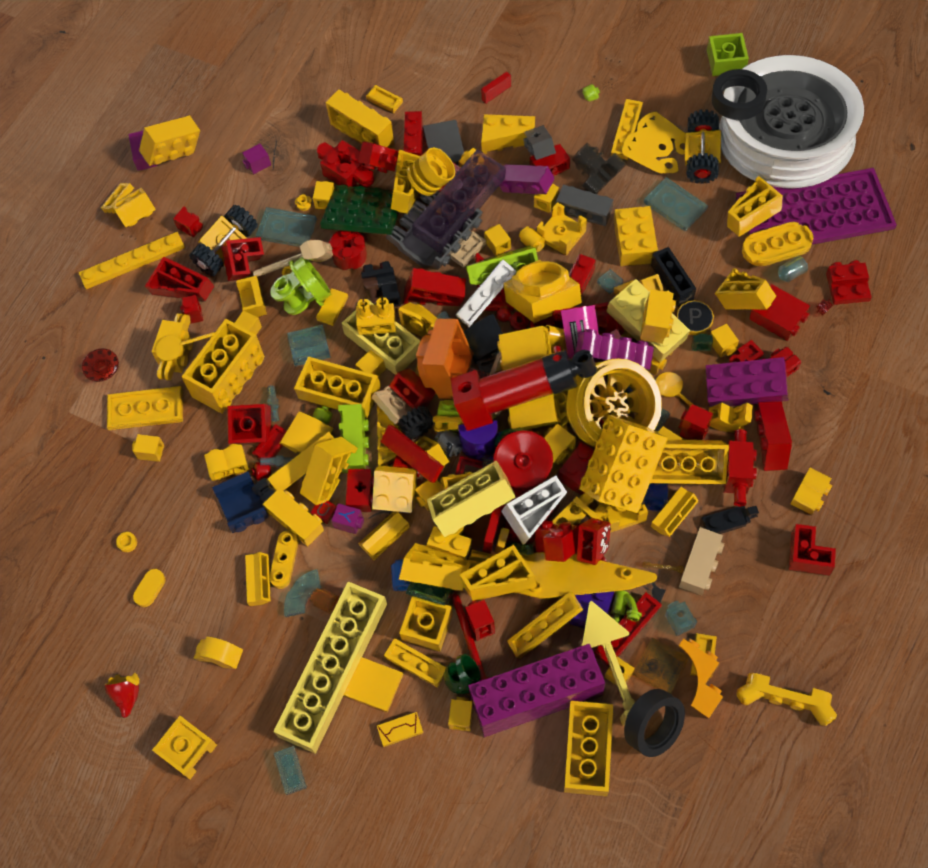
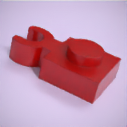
M750 340L737 349V355H732L728 363L758 360L763 356L764 352Z

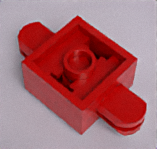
M343 140L335 148L326 142L318 145L317 154L318 158L322 160L320 165L323 176L338 185H346L347 187H354L357 183L364 187H369L374 183L373 171L364 168L365 164L358 162L360 150Z

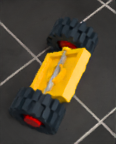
M701 109L699 112L694 111V114L691 113L690 117H688V133H686L685 137L686 175L691 182L695 180L697 184L698 182H701V184H704V182L710 183V180L713 182L719 174L721 130H719L718 114H714L712 110L708 112V109H705V112H703Z

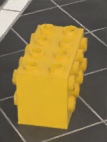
M225 319L216 330L215 336L210 338L181 376L192 398L223 414L227 406H231L234 397L242 391L245 382L251 379L257 366H260L265 356L257 335Z
M608 415L607 420L603 424L600 438L596 442L593 456L589 460L585 476L581 480L580 490L598 502L638 513L668 438L648 427Z

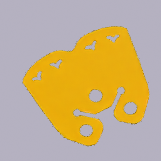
M651 112L639 121L637 132L627 136L622 146V154L655 172L676 173L678 171V163L674 158H665L660 161L656 158L665 157L673 150L672 138L675 139L676 152L684 155L685 150L680 148V144H685L686 134L659 113ZM664 144L666 149L660 150L659 145ZM667 162H670L673 165L671 169H668L665 166Z

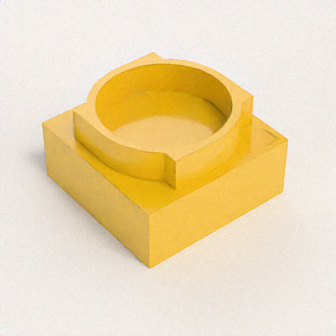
M537 260L520 268L516 275L511 276V280L503 283L506 302L533 323L552 316L554 310L567 309L582 303L580 284L569 277L567 269L554 262Z

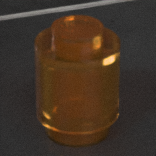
M316 588L310 597V602L316 608L332 615L340 596L324 588Z

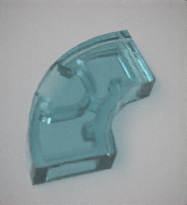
M318 569L302 575L287 593L284 603L285 617L305 613L308 599L315 592L322 590Z

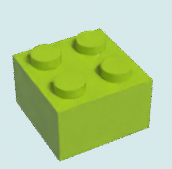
M743 33L709 36L707 54L712 76H719L729 70L743 69L748 65L749 58Z

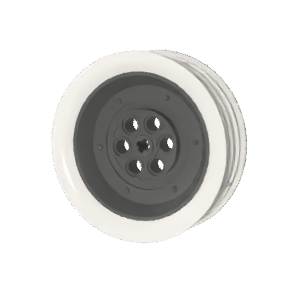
M782 55L768 57L744 67V70L755 72L766 82V101L763 110L752 118L734 120L724 116L721 117L719 123L721 150L728 162L746 177L755 181L759 175L769 185L780 188L813 186L829 180L842 171L853 155L856 133L862 124L864 116L863 99L854 82L836 67L821 60L805 56ZM743 86L726 88L723 95L726 99L735 103H747L756 98V94L751 89Z

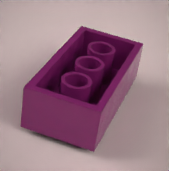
M784 357L706 365L707 394L710 407L719 403H724L728 406H738L744 403L758 404V402L789 401Z

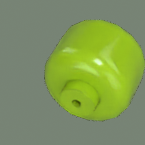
M590 84L583 88L582 93L585 100L593 101L599 98L598 94L600 91L598 87L595 88L593 84Z
M322 406L321 408H315L312 417L325 424H329L333 414L328 411V407Z

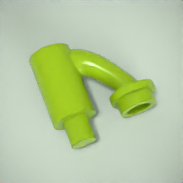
M615 591L610 615L613 616L612 618L619 623L621 618H624L626 612L628 620L639 621L642 614L638 612L634 598L626 591ZM627 604H628L630 610H627V612H626V607H627Z

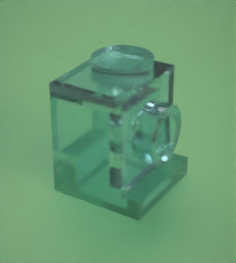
M675 601L667 606L668 609L665 616L676 636L695 628L697 620L693 617L685 601L682 603ZM682 612L684 617H679L677 613Z

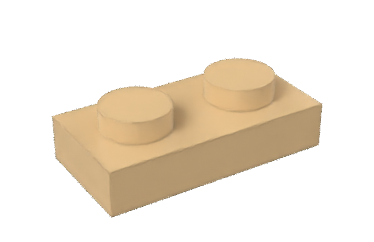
M472 231L469 239L461 242L459 251L456 254H451V259L464 268L475 257V254L487 244L486 240Z

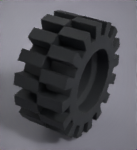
M419 406L417 409L413 408L411 412L408 411L407 415H403V419L399 420L398 427L405 436L412 440L413 438H418L419 435L421 437L424 432L427 433L428 429H431L435 422H433V416L427 407Z

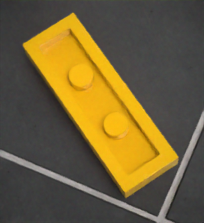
M395 638L384 654V658L437 688L444 678V672L447 667Z

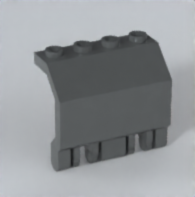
M437 191L432 196H420L421 200L429 206L428 208L421 204V202L416 201L408 214L405 213L403 218L399 220V223L408 230L407 232L398 226H394L392 235H386L388 241L422 268L439 270L442 265L445 267L448 264L451 254H456L461 248V242L463 240L467 241L472 234V229H477L480 226L483 214L477 208L474 216L464 215L449 204L442 194ZM438 207L453 215L454 223L451 226H448L435 216V211Z

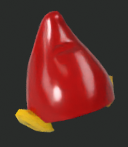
M136 673L126 677H120L118 674L114 678L110 677L108 683L105 684L107 695L119 708L123 718H127L130 715L138 697L140 679Z

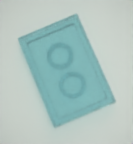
M667 177L644 199L646 205L651 206L652 209L684 231L708 208L707 204Z
M266 207L256 237H261V240L300 247L305 241H310L317 218L314 215Z

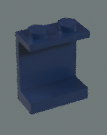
M249 472L212 487L232 533L242 532L248 526L260 524L266 518H269L263 504L259 500L260 497L251 490L254 482Z

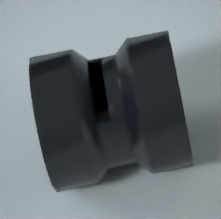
M267 478L258 481L251 489L255 495L260 497L259 500L262 504L276 491L275 488L270 486Z

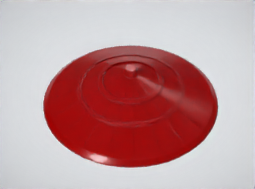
M521 430L508 434L498 443L494 452L493 462L497 460L512 487L531 488L543 482L549 475L553 466V453L550 445L542 436L532 431Z

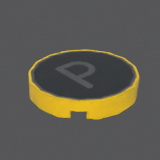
M688 301L681 305L677 312V318L690 330L689 335H702L712 327L713 311L707 304L701 301Z

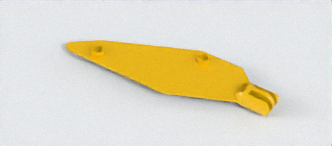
M472 550L468 560L473 561L472 568L494 555ZM527 553L520 555L534 574L537 587L515 593L543 599L563 597L568 592H572L574 595L631 590L655 582L657 575L652 572L601 560L597 565L577 561V555L575 554L565 562L546 561L545 553Z

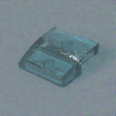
M323 324L287 333L294 366L305 364L308 356L319 360L331 358Z

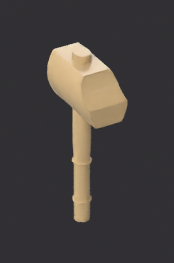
M321 240L305 241L300 246L301 254L254 270L253 275L259 277L281 268L284 269V267L290 266L289 261L293 260L296 262L302 256L306 260L324 262L333 256L332 246L330 243Z

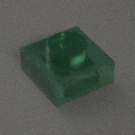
M694 335L691 344L692 351H711L712 335Z

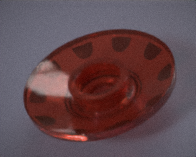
M104 348L90 352L82 362L83 374L94 382L110 379L119 367L117 355L113 351Z

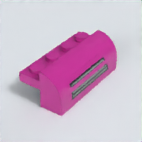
M595 305L561 311L567 353L571 359L576 352L579 332H585V329L596 330L599 335Z

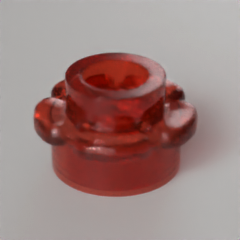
M823 299L816 306L818 309L816 313L819 312L823 316L833 306L829 302L830 299L827 301Z

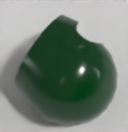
M467 654L457 656L456 663H450L444 672V681L447 688L456 694L469 693L468 685L480 682L481 679L478 665Z

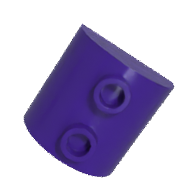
M497 421L470 431L466 430L464 424L458 425L461 446L463 447L462 451L467 457L484 462L494 454L495 438L498 435Z

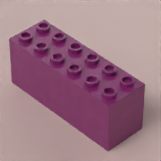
M589 643L468 686L470 698L473 702L484 737L570 708V701L587 702L601 697L604 693L605 681Z

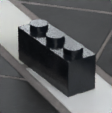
M667 247L653 253L651 267L659 275L666 290L674 293L673 300L676 301L677 307L694 300L696 287L671 249Z

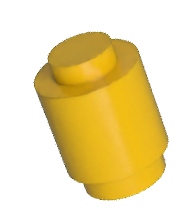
M525 227L520 232V241L526 247H535L536 252L544 248L545 239L535 229Z

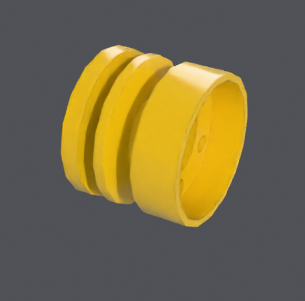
M433 147L429 148L408 167L407 175L411 185L419 193L425 196H432L454 178L455 167L445 152Z

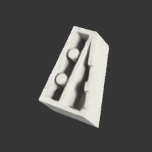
M554 476L506 504L501 512L523 545L565 496L567 491L557 476Z

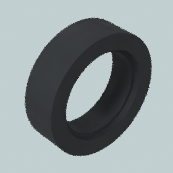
M744 69L726 71L714 81L711 98L712 105L720 115L729 119L745 120L758 115L764 108L767 85L764 79L755 72ZM732 86H743L751 89L756 94V98L747 103H735L726 99L722 92Z
M653 689L643 694L631 707L625 721L624 736L627 743L647 757H656L667 751L677 740L683 728L685 720L683 703L662 689ZM665 706V714L660 727L652 736L644 739L648 721L658 709Z

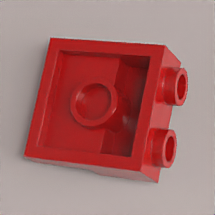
M854 260L844 265L841 262H835L828 267L826 276L833 305L871 301L872 296L868 285L869 274L866 262L860 263L859 260Z

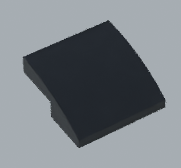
M494 314L481 319L464 331L473 352L475 365L492 358V354L499 351L497 342L499 341V335L503 333Z

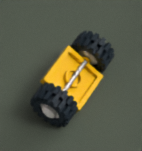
M233 205L224 217L221 216L198 241L200 244L189 254L196 267L200 268L207 275L215 276L223 265L225 266L221 246L226 240L246 239V237H249L258 227V223H256V219H253V215L245 211V208Z

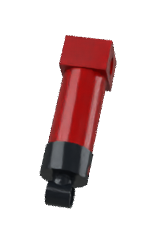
M560 346L553 347L554 353L482 378H480L477 370L451 378L454 406L466 430L470 431L492 424L493 413L576 388V376L588 378L597 371L591 352L580 350L571 359L565 349L561 350Z

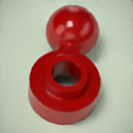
M502 307L496 313L499 321H510V326L514 331L524 330L528 327L529 319L520 312L512 315L508 308ZM517 319H522L523 322L519 323Z

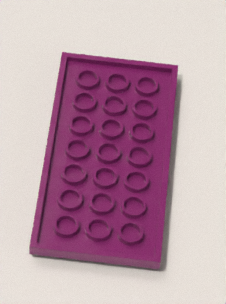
M868 168L837 174L829 180L808 187L780 188L772 186L783 195L781 211L747 233L749 236L750 234L778 225L797 222L799 225L807 226L812 231L813 245L893 230L897 224L875 169ZM746 191L736 193V201L740 197L742 198Z

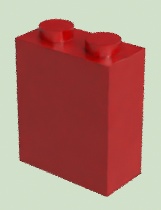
M771 284L770 287L776 295L771 306L767 310L752 309L749 319L788 341L791 336L795 337L797 335L801 322L805 323L810 316L808 313L810 305Z

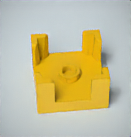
M557 202L552 208V217L544 227L541 221L537 226V232L545 239L546 245L567 255L586 232L587 219L579 215L578 222L564 215V206Z
M596 500L598 506L601 504L608 510L604 521L611 524L610 533L647 520L648 511L645 504L640 506L638 513Z
M179 716L152 751L190 780L196 773L193 767L206 751L212 753L217 744L183 717Z

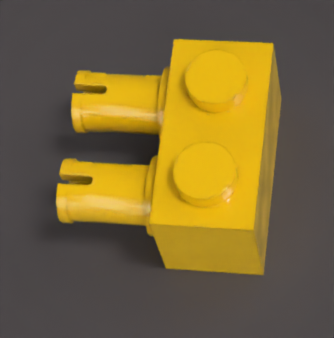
M383 297V301L381 298L377 299V305H370L367 299H364V302L360 299L357 303L358 306H356V322L359 335L396 332L394 304H389L388 299Z

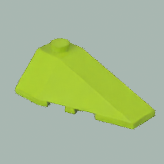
M531 246L520 248L466 266L470 284L481 285L502 260L507 262L516 271L525 265L537 261L536 248Z

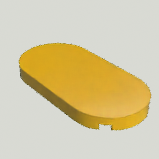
M797 222L785 223L750 234L743 243L742 254L749 263L755 266H767L808 252L812 246L813 234L805 225H799Z

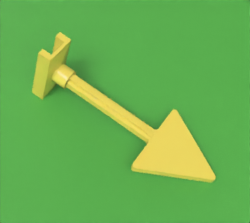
M590 601L582 646L589 643L591 648L599 645L603 646L623 700L622 705L625 711L621 715L620 720L622 726H624L627 715L635 701L631 698L611 641L629 635V632L594 602Z

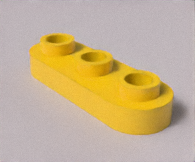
M289 530L282 532L278 537L270 572V582L277 589H283L289 585L299 541L297 535ZM287 537L291 538L288 542L284 541ZM282 556H287L285 560H280ZM278 575H283L281 579H276Z

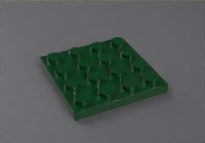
M336 185L320 222L321 229L392 235L399 214L398 211L391 209L393 189L385 190L381 188H364L362 186L347 187L346 185Z

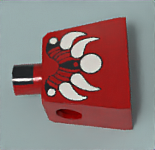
M591 518L579 525L577 561L597 565L609 548L611 524L609 522Z

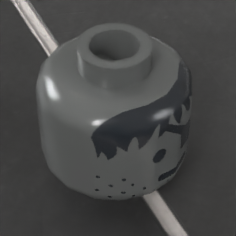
M452 430L440 431L434 438V441L439 443L447 458L454 455L458 456L463 449L459 435Z

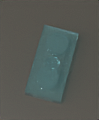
M292 746L275 752L274 757L285 794L289 795L306 789L307 785L296 748Z

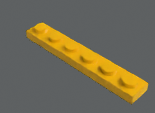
M177 231L78 273L84 287L89 289L159 260L163 256L166 257L183 250L185 246Z

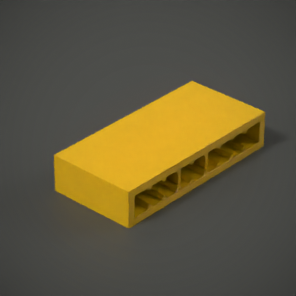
M544 326L499 335L497 345L502 356L500 360L502 371L552 354L549 332ZM558 394L548 395L509 408L508 424L513 429L520 427L528 430L562 423Z

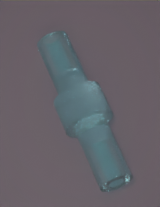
M271 385L267 387L269 396L267 403L271 406L272 421L277 422L279 421V400L276 398L275 386Z
M282 455L273 458H260V465L283 467L295 457H284Z

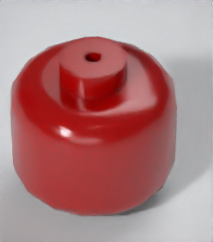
M256 462L254 468H251L252 476H255L257 481L264 478L268 479L271 475L270 464L267 462Z

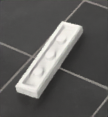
M502 260L455 316L470 327L504 287L503 283L510 280L511 276L517 271Z

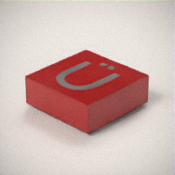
M326 501L325 503L315 505L310 514L312 516L316 514L322 522L328 524L337 506Z

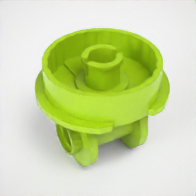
M303 256L296 262L293 260L289 261L293 272L280 277L274 282L270 291L272 298L276 301H284V310L289 315L300 314L314 299L320 306H323L324 300L332 294L319 272L309 260L303 259Z

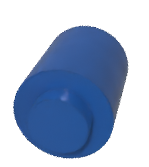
M404 559L396 560L391 565L392 588L394 591H408L413 588L411 581L399 579Z

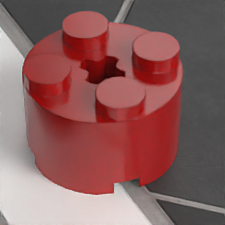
M340 230L331 237L329 243L332 246V260L338 268L342 270L353 268L354 270L365 263L367 250L364 237L360 232Z

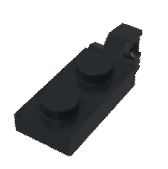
M745 506L734 507L704 516L701 521L705 529L722 534L746 527V524L751 523L750 519L758 517L759 511L757 506L746 509Z

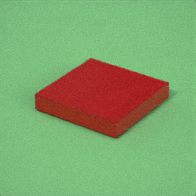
M501 506L492 511L484 540V553L491 554L500 522Z

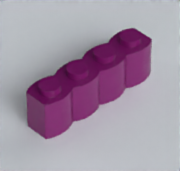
M585 329V332H579L576 352L588 350L591 352L593 359L598 361L618 358L627 359L638 363L646 370H650L654 347L648 346L649 342L637 341V343L631 342V338L620 337L619 340L614 338V334L603 333L602 336L598 335L596 330Z

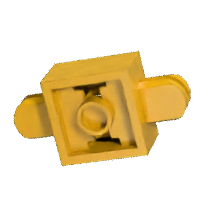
M177 313L174 321L162 320L152 349V354L159 365L157 370L158 379L171 381L174 372L182 373L184 366L188 363V353L192 350L193 342L183 345L181 354L172 361L161 360L156 354V346L163 337L168 335L177 336L182 342L191 339L188 332L190 325L189 315Z

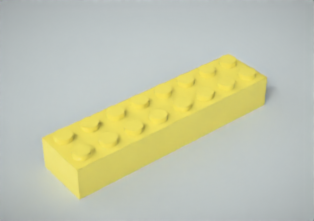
M347 582L273 731L278 738L316 754L353 673L387 606L385 596Z

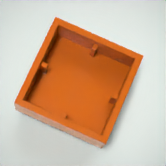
M436 319L433 330H429L428 334L424 335L420 341L416 357L418 372L425 388H434L439 399H453L451 378L468 373L473 352L458 319Z

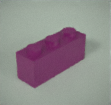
M505 165L496 181L501 190L506 193L546 195L555 178L548 166Z

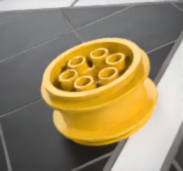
M618 358L595 363L597 367L596 373L588 378L576 376L577 387L568 390L566 413L571 428L583 442L596 448V442L603 430L599 426V421L602 419L605 422L609 415L608 413L655 430L661 416L662 401L656 381L644 367L631 360ZM605 375H608V383H607V384H605L604 377H603V376H605ZM614 383L617 385V391L612 387ZM595 386L600 390L598 395L594 392ZM630 386L632 391L627 394L624 391ZM625 399L628 400L629 405L624 402ZM614 401V404L617 406V408H614V405L610 402ZM590 404L593 407L592 413L590 411ZM630 412L636 413L635 419L628 416L627 414H629Z

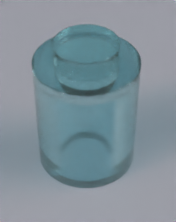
M796 256L779 267L778 275L781 280L790 282L807 272L808 265L803 257Z

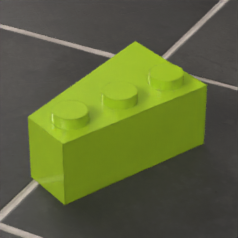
M361 404L338 405V411L341 416V423H339L341 437L358 448L356 453H351L347 460L349 466L347 469L343 468L342 473L347 474L348 469H366V466H369V455L366 454V448H369V437H366V431H369V420H365Z

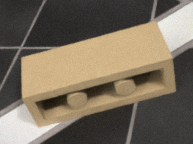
M701 527L699 528L679 588L701 596L704 589L709 590L712 579L709 578L710 572L715 573L719 562L715 560L716 555H721L725 544L721 542L723 535Z

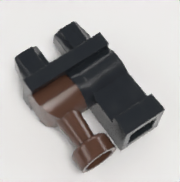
M389 261L381 262V269L374 270L371 264L364 265L361 275L364 290L369 296L368 300L377 305L376 301L379 298H377L376 292L382 291L383 297L387 298L388 301L396 300L392 302L394 307L401 306L394 269Z

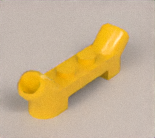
M749 673L746 684L738 688L736 692L739 701L745 706L760 698H765L772 704L781 705L784 703L790 705L795 710H810L820 726L830 724L837 717L836 712L831 706V693L813 688L809 695L771 686L769 685L770 677L762 674Z

